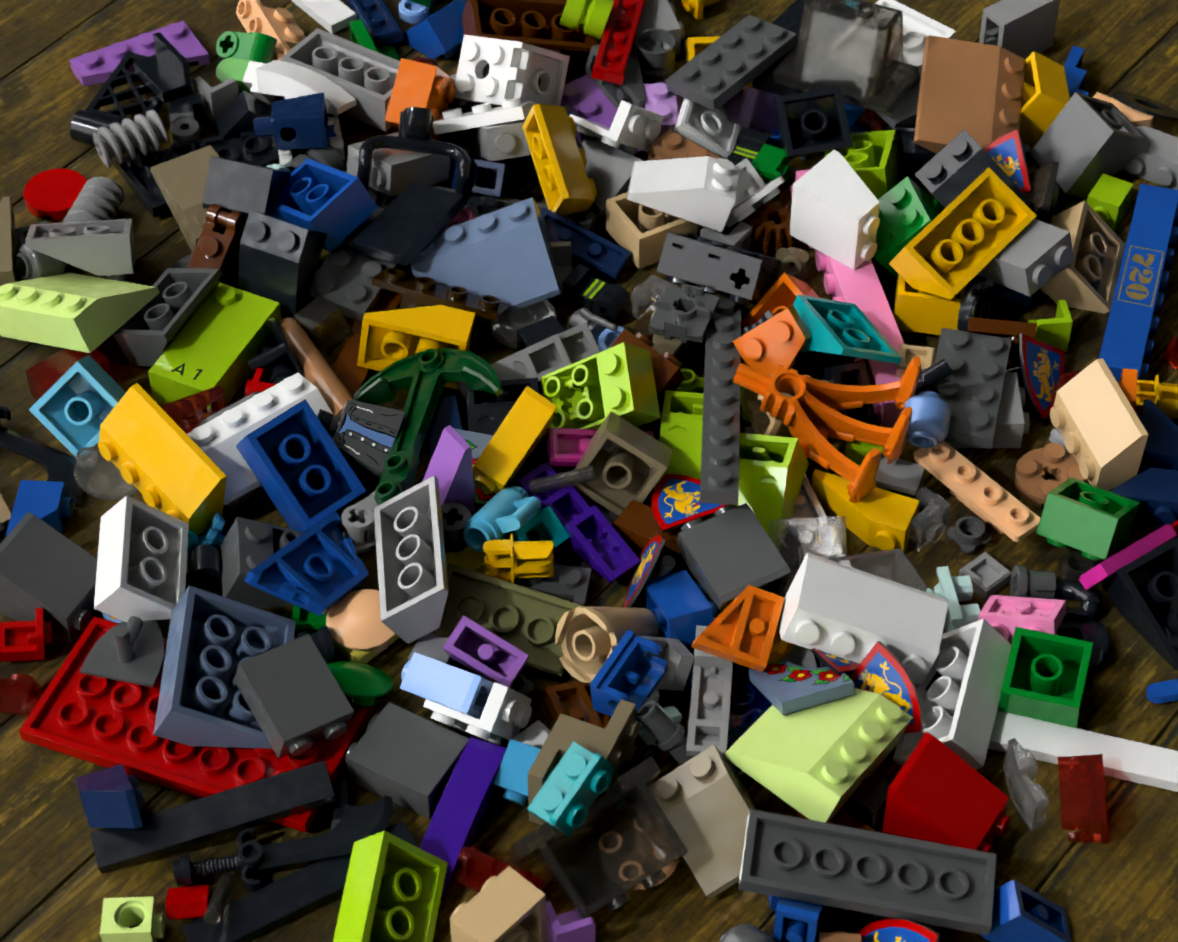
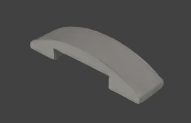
M696 625V637H695V639H696L708 626H699V625ZM694 649L686 756H696L713 744L725 755L728 742L733 662L698 649Z

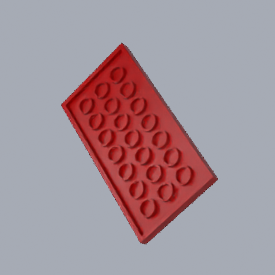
M94 616L19 732L21 740L106 768L122 764L127 775H135L137 778L191 796L203 798L323 760L326 762L333 785L345 763L349 747L358 740L372 714V706H358L351 701L352 698L346 697L354 713L348 730L344 735L332 741H327L325 738L314 743L308 751L301 755L292 756V754H289L278 759L271 748L194 747L155 736L153 734L164 662L154 688L80 673L83 663L95 643L109 629L118 624ZM163 638L164 652H166L167 639ZM321 806L271 822L307 833Z

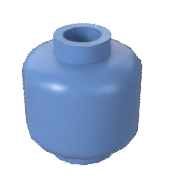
M922 391L919 395L907 399L904 409L905 407H912L913 411L907 434L909 443L921 448H932L937 443L945 440L949 432L950 405L941 399L938 393L932 391Z

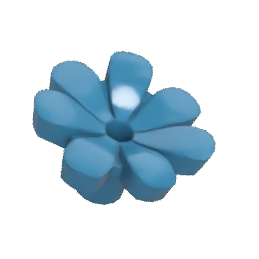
M218 512L214 514L212 522L206 530L207 535L199 537V545H211L221 550L220 544L225 538V535L222 534V528L226 520Z

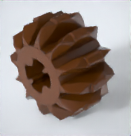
M773 203L772 207L761 205L759 211L752 213L750 226H753L752 244L754 250H763L764 255L767 256L770 253L776 254L780 248H800L802 241L789 235L791 210H789L788 204L782 207H778L775 203Z

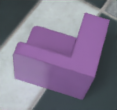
M546 902L547 942H596L595 922L592 917L585 918L581 908L556 916L551 902Z

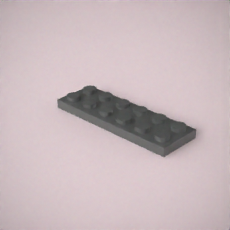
M750 809L747 819L738 890L988 935L992 927L996 854Z

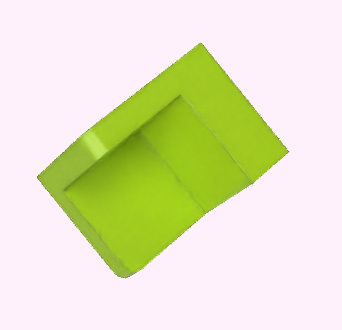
M1066 299L1058 300L1055 318L1028 320V323L1037 324L1035 339L1067 352L1073 321Z

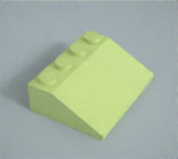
M68 272L7 283L0 286V335L17 340L91 353L160 292L154 286Z
M854 688V694L786 715H782L772 705L726 751L724 758L809 820L828 823L848 801L863 780L868 778L893 751L913 717L881 694Z

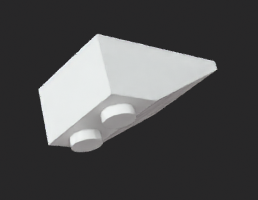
M710 156L636 161L632 168L627 200L722 232L736 200L740 167L727 159H716Z

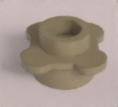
M796 247L780 248L776 252V258L781 260L777 278H780L784 272L801 281L807 278L808 271L805 269L806 262L809 260L807 251ZM793 262L795 263V266L791 267L789 266V263Z

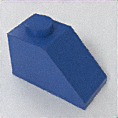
M21 480L6 537L27 512L34 514L63 534L66 519H71L73 515V499L67 496L65 482Z
M1014 879L994 890L992 927L988 935L981 934L984 939L990 942H1072L1064 908Z
M781 898L775 911L773 938L776 942H818L819 932H822L824 926L826 906Z

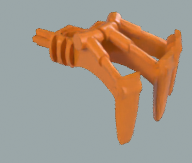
M919 356L913 358L900 381L879 385L855 386L820 381L806 374L800 375L793 368L788 370L781 364L774 377L741 363L732 382L764 396L760 411L771 413L770 416L775 419L782 418L784 420L783 424L788 426L791 435L799 439L807 458H810L826 470L830 468L851 482L847 486L850 496L849 501L855 503L866 497L876 487L875 479L881 460V451L876 448L872 449L865 456L862 464L858 465L840 453L827 440L828 438L848 442L856 440L884 446L882 454L888 459L887 464L898 460L907 442V434L913 415L912 407H905L904 409V405L907 399L915 395L921 372ZM782 393H788L792 397L784 396ZM895 400L896 408L902 410L893 428L861 422L838 412L862 408L865 404Z

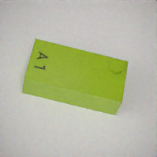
M219 283L148 371L153 400L203 419L224 409L252 373L247 361L260 354L261 346L268 344L272 347L275 344L268 325V319L274 318L277 322L282 320L280 303Z

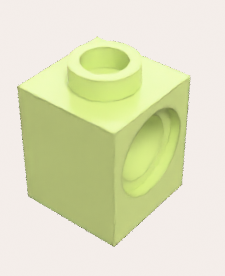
M154 897L103 898L100 927L102 942H157V938H164V913H157ZM133 925H139V926L134 927V928H129V927H131V926H133Z

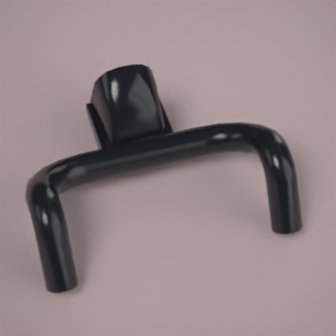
M408 107L400 112L398 136L378 135L370 137L362 143L359 151L357 177L368 191L373 151L377 149L388 148L442 154L452 157L458 162L455 193L464 195L466 201L471 177V160L468 153L461 147L448 142L432 140L433 115L431 110Z

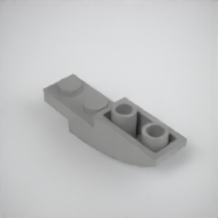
M584 322L491 364L500 380L538 377V382H540L542 376L597 354L600 350L587 322ZM456 381L467 404L466 381Z

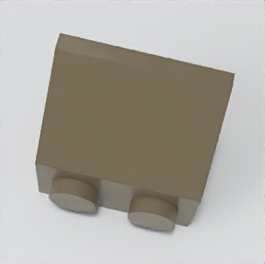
M610 411L590 440L567 484L571 483L576 490L620 516L632 500L640 503L644 502L667 470L672 449Z

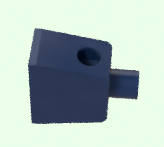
M324 92L275 101L272 103V114L270 117L253 119L256 138L274 136L276 149L278 150L328 147L329 120Z

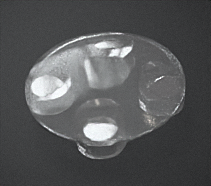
M98 445L85 447L78 451L74 465V477L77 484L86 493L100 499L117 500L124 498L126 495L131 496L138 491L133 484H128L123 479L120 470L111 461L103 458Z

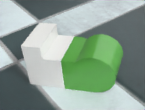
M226 58L218 64L216 76L221 83L233 78L238 84L239 93L243 90L251 92L258 99L272 105L275 95L260 94L258 91L256 68L265 65V63Z

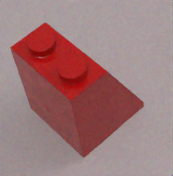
M926 732L888 788L882 833L991 853L993 848L991 842L994 837L1002 838L1011 820V816L1006 814L1009 797L935 736Z

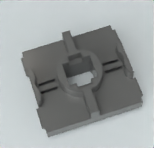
M682 284V288L666 287L662 298L657 300V309L649 324V332L664 335V339L670 340L671 337L680 338L681 343L687 344L688 340L702 343L720 304V297L707 293L704 294V288Z

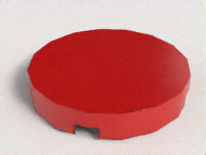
M50 169L33 176L24 187L23 196L26 207L36 217L43 219V216H51V220H62L68 214L87 180L79 172L70 169Z

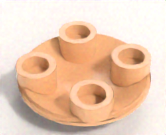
M360 589L352 591L327 612L326 626L329 628L333 644L338 647L341 645L353 650L370 649L374 653H379L387 649L389 640L396 634L381 622L379 590Z

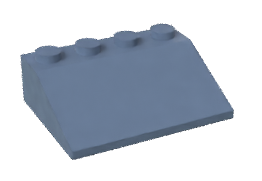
M533 197L440 231L410 262L414 277H429L436 280L437 284L447 287H464L468 290V293L478 296H495L500 299V302L510 305L509 312L561 294L547 225ZM475 315L473 325L490 319Z
M188 586L171 612L153 735L194 747L272 749L234 679L240 662L293 641L296 621Z

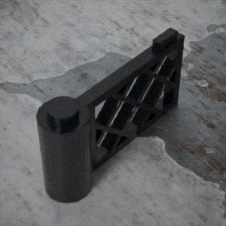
M131 52L125 54L86 110H78L74 114L70 125L72 140L95 146L93 132L97 134L98 128L104 126L109 130L110 124L114 122L122 126V120L128 118L126 115L142 111L146 118L147 111L154 110L156 113L163 105L160 98L156 95L155 97L142 100L140 95L152 92V90L146 84L135 87L133 82L141 79L135 71L131 73L127 71L131 64L134 65L133 62L144 59L147 56ZM128 84L130 89L117 93L113 92L115 87ZM133 97L137 100L135 103L122 107L119 104L120 101ZM114 104L116 109L106 112L99 110L101 107Z

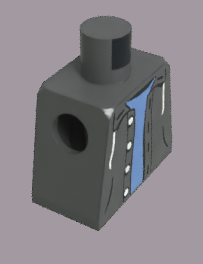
M347 400L339 416L320 409L317 414L318 419L352 470L376 484L382 475L384 462L392 451L405 412L356 400Z

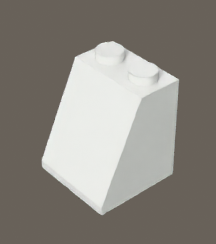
M833 150L793 183L789 235L855 270L864 261H869L877 250L876 233L880 223L878 218L880 202L840 152Z

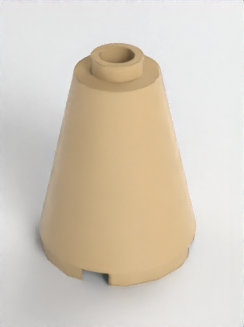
M579 606L565 612L557 624L555 634L556 645L561 644L564 655L560 657L563 667L575 679L582 683H591L627 630L635 632L637 636L658 637L659 624L655 615L646 608Z

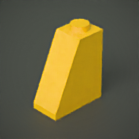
M527 386L473 466L475 485L488 494H492V492L497 494L500 490L506 489L546 435L558 406Z

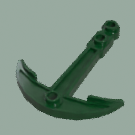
M451 348L427 349L392 363L371 377L352 396L356 401L377 405L393 401L395 399V390L410 387L403 411L405 414L393 450L388 454L384 462L380 484L375 489L377 505L412 487L420 463L418 457L445 383L466 381L472 390L486 391L497 397L503 394L500 379L487 361L469 351Z

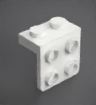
M621 100L610 128L570 114V117H573L577 124V131L601 139V142L633 154L636 153L637 149L649 152V144L658 137L664 118L662 115Z
M747 158L736 164V166L740 167L736 200L726 221L728 228L749 216L761 204L768 202L778 195L780 190L777 187L785 182L782 176L765 185Z
M494 682L480 719L427 699L423 707L433 711L431 719L500 745L502 739L510 741V739L519 734L521 728L528 724L532 712L530 706L532 699L509 687Z

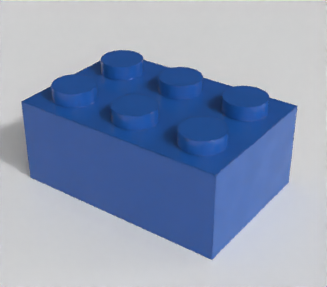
M307 158L291 173V178L271 210L270 215L326 233L327 236L323 249L331 252L333 249L340 247L345 242L346 237L357 227L365 224L369 220L370 215L378 209V206L358 177Z
M306 399L251 432L236 445V448L292 530L307 531L333 511H338L366 492L364 486Z

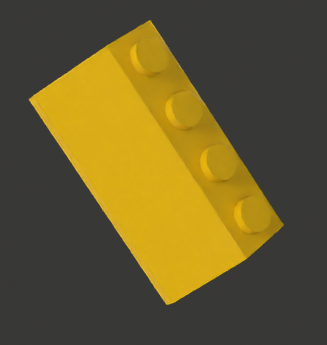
M988 167L893 258L889 265L913 289L951 300L1037 215Z
M138 383L132 385L101 423L98 442L99 451L105 460L111 461L120 470L123 479L128 484H133L139 490L147 505L188 523V530L193 531L198 536L207 530L216 512L223 516L227 476Z

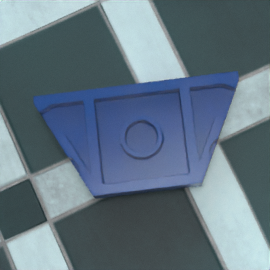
M333 511L253 568L244 581L253 587L321 616L350 592L360 587L369 576V573L363 561L357 556L356 548L351 538L343 537L338 527L341 518L338 513Z

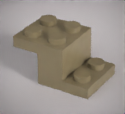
M621 699L606 728L560 714L527 773L528 805L531 804L574 741L593 754L599 753L616 769L608 788L602 794H599L591 805L593 808L604 811L611 797L615 798L616 793L622 788L624 782L623 774L626 768L632 769L638 758L639 746L635 745V740L639 732L640 723L635 721L636 704ZM529 812V821L542 826L545 825L544 821Z

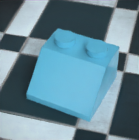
M87 355L78 360L29 411L80 461L98 445L101 423L126 392L90 355Z

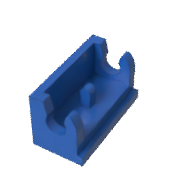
M627 630L590 683L593 710L612 717L622 699L636 704L637 712L647 702L669 669L667 661L648 653L649 651L659 655L663 648L656 642L637 636L635 632Z

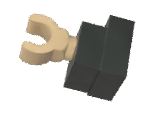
M865 778L848 799V809L877 831L884 822L887 793L891 782L883 778L879 784H876Z

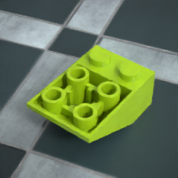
M623 342L541 377L543 397L558 406L550 428L598 430L610 411L636 427L660 419L651 353L646 349Z
M665 390L659 441L671 448L672 453L668 468L654 486V491L666 473L685 475L700 480L703 393Z
M739 433V495L736 507L747 502L778 551H780L809 462L798 438Z

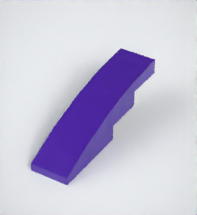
M547 461L517 481L516 486L522 487L530 497H537L541 501V508L551 507L570 536L565 542L609 583H612L640 563L639 558L596 505L590 507L571 483L565 485Z
M470 737L420 845V849L448 862L441 901L445 900L477 839L476 828L492 799L493 783L507 749L474 737Z

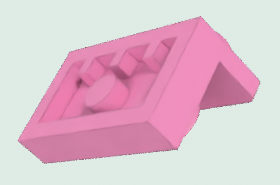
M991 595L979 613V620L985 619L1012 645L1016 627L1057 635V629L1066 615L1065 600Z

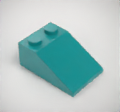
M797 294L793 306L811 335L804 349L800 352L810 353V351H816L834 358L842 355L900 364L902 357L856 304Z

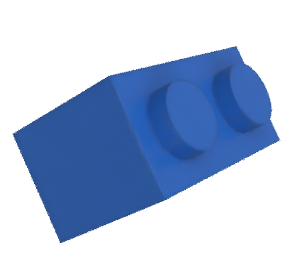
M687 570L649 579L644 585L646 609L655 615L659 624V632L663 638L679 639L685 647L692 646L696 637V625L709 626L718 617L714 602L712 600L708 601L705 598L702 587L698 582H694Z

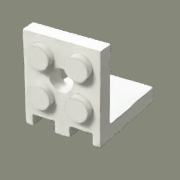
M464 35L455 80L456 93L454 98L477 103H491V105L502 106L501 102L504 100L521 98V103L533 101V105L560 106L570 56L524 42ZM489 63L490 70L484 78L483 69ZM541 77L540 86L538 87V80Z

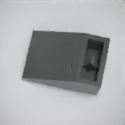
M237 517L220 544L223 597L258 609L294 606L292 603L249 585L244 580L253 568L304 532Z

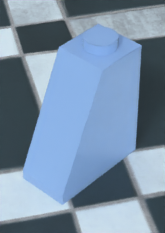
M414 652L412 659L405 664L402 670L400 689L480 719L494 683L481 676Z

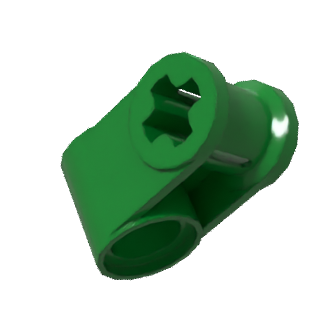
M226 31L218 38L216 51L224 59L237 58L267 64L273 59L277 39L257 32Z

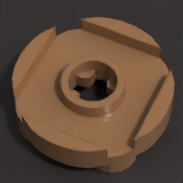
M1049 443L1044 448L1027 452L1017 461L1015 469V489L1018 495L1028 504L1038 508L1045 504L1050 491L1071 477L1086 483L1088 480L1082 477L1079 464L1074 455L1065 451V448L1057 443ZM1045 476H1054L1058 481L1053 479L1045 480L1044 478Z

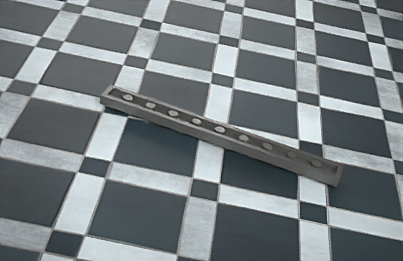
M720 298L718 309L705 335L700 503L738 505L740 385L732 381L740 365V354L732 341L741 336V303L726 298Z

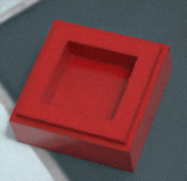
M209 885L168 888L165 904L167 919H184L209 915L211 899Z

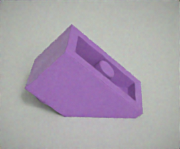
M464 615L443 646L444 651L450 658L479 676L509 688L530 657Z

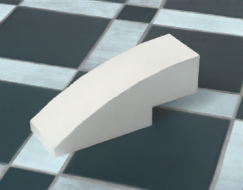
M273 60L256 68L258 91L260 94L285 96V99L324 92L328 114L339 115L356 106V99L342 87L308 68L278 60Z

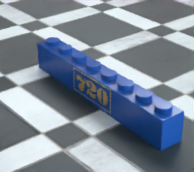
M1140 183L1099 359H1104L1117 382L1120 381L1123 368L1138 370L1137 380H1146L1149 364L1142 361L1143 359L1150 360L1154 340L1148 339V336L1155 337L1159 316H1154L1153 312L1159 314L1161 312L1164 293H1159L1158 290L1165 291L1169 271L1163 270V267H1171L1174 249L1168 248V245L1175 246L1178 235V226H1173V224H1178V190Z

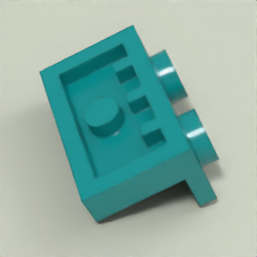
M573 741L527 810L570 838L574 830L585 822L588 810L598 795L608 788L616 769L599 753L593 754Z

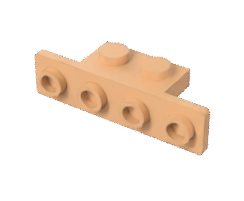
M260 0L239 1L236 15L247 33L257 32L277 39L272 61H281L280 58L306 38L290 11L281 7L276 9L264 7Z
M944 440L937 443L935 447L920 448L914 452V460L946 485L950 489V494L1001 535L1005 533L1013 541L1019 542L1038 529L1041 519L1038 515Z

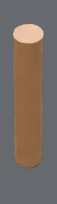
M291 317L280 320L278 322L279 327L304 377L318 388L332 413L339 416L347 400H354V398L299 322Z

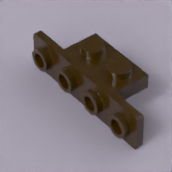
M387 268L374 276L372 280L373 286L402 294L400 309L444 305L474 312L476 316L493 321H499L509 313L510 309L509 304L500 302V299L495 296H478L468 293V290L464 287L443 286L437 284L436 280L429 277L416 278L405 275V271L398 268Z

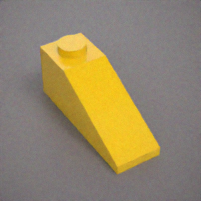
M817 469L814 470L812 488L824 510L867 545L903 556L917 524L920 500L875 487L862 500L853 503L849 501L850 496L847 489L851 482L834 474Z

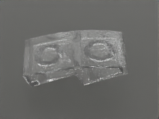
M1013 738L1007 744L1004 776L1015 808L1032 831L1044 825L1049 800L1044 789L1040 785L1035 784L1038 765L1034 755L1029 750H1024L1019 742Z

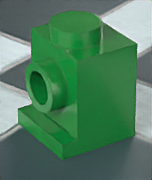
M764 144L751 164L765 185L779 176H782L785 180L782 184H786L789 179L791 166L788 164L790 159H787L784 150ZM780 193L776 195L774 198H772V200L777 201L780 197Z

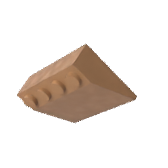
M931 35L927 36L924 44L914 143L937 154L965 129L984 149L998 138L1017 129L1020 131L1026 59L1000 46Z

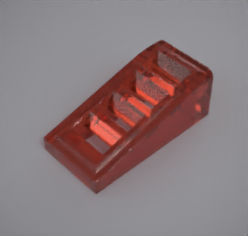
M216 386L160 407L187 434L198 427L200 422L226 408L224 389Z

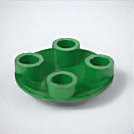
M355 661L327 663L344 695L352 698L351 701L358 706L368 707L374 705L375 698L387 694L393 687L392 678L384 671L371 665Z

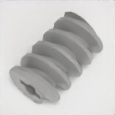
M154 110L147 111L146 118L142 114H137L134 116V122L126 118L122 120V126L114 122L110 124L109 130L103 126L98 128L97 134L93 132L97 153L107 168L112 167V157H115L118 163L122 164L124 163L123 153H127L131 160L136 159L135 149L138 148L145 156L148 155V144L155 151H159V141L163 140L164 143H167L165 129Z
M105 177L89 179L68 211L63 223L113 220L115 214L120 209V205L124 202L125 194L122 187L117 182Z

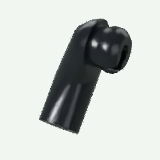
M944 358L928 368L921 369L914 396L919 395L920 392L926 391L953 374L952 369Z
M1056 579L1054 598L1080 602L1079 610L1094 617L1099 614V605L1103 604L1100 594L1091 588L1085 590L1079 582Z

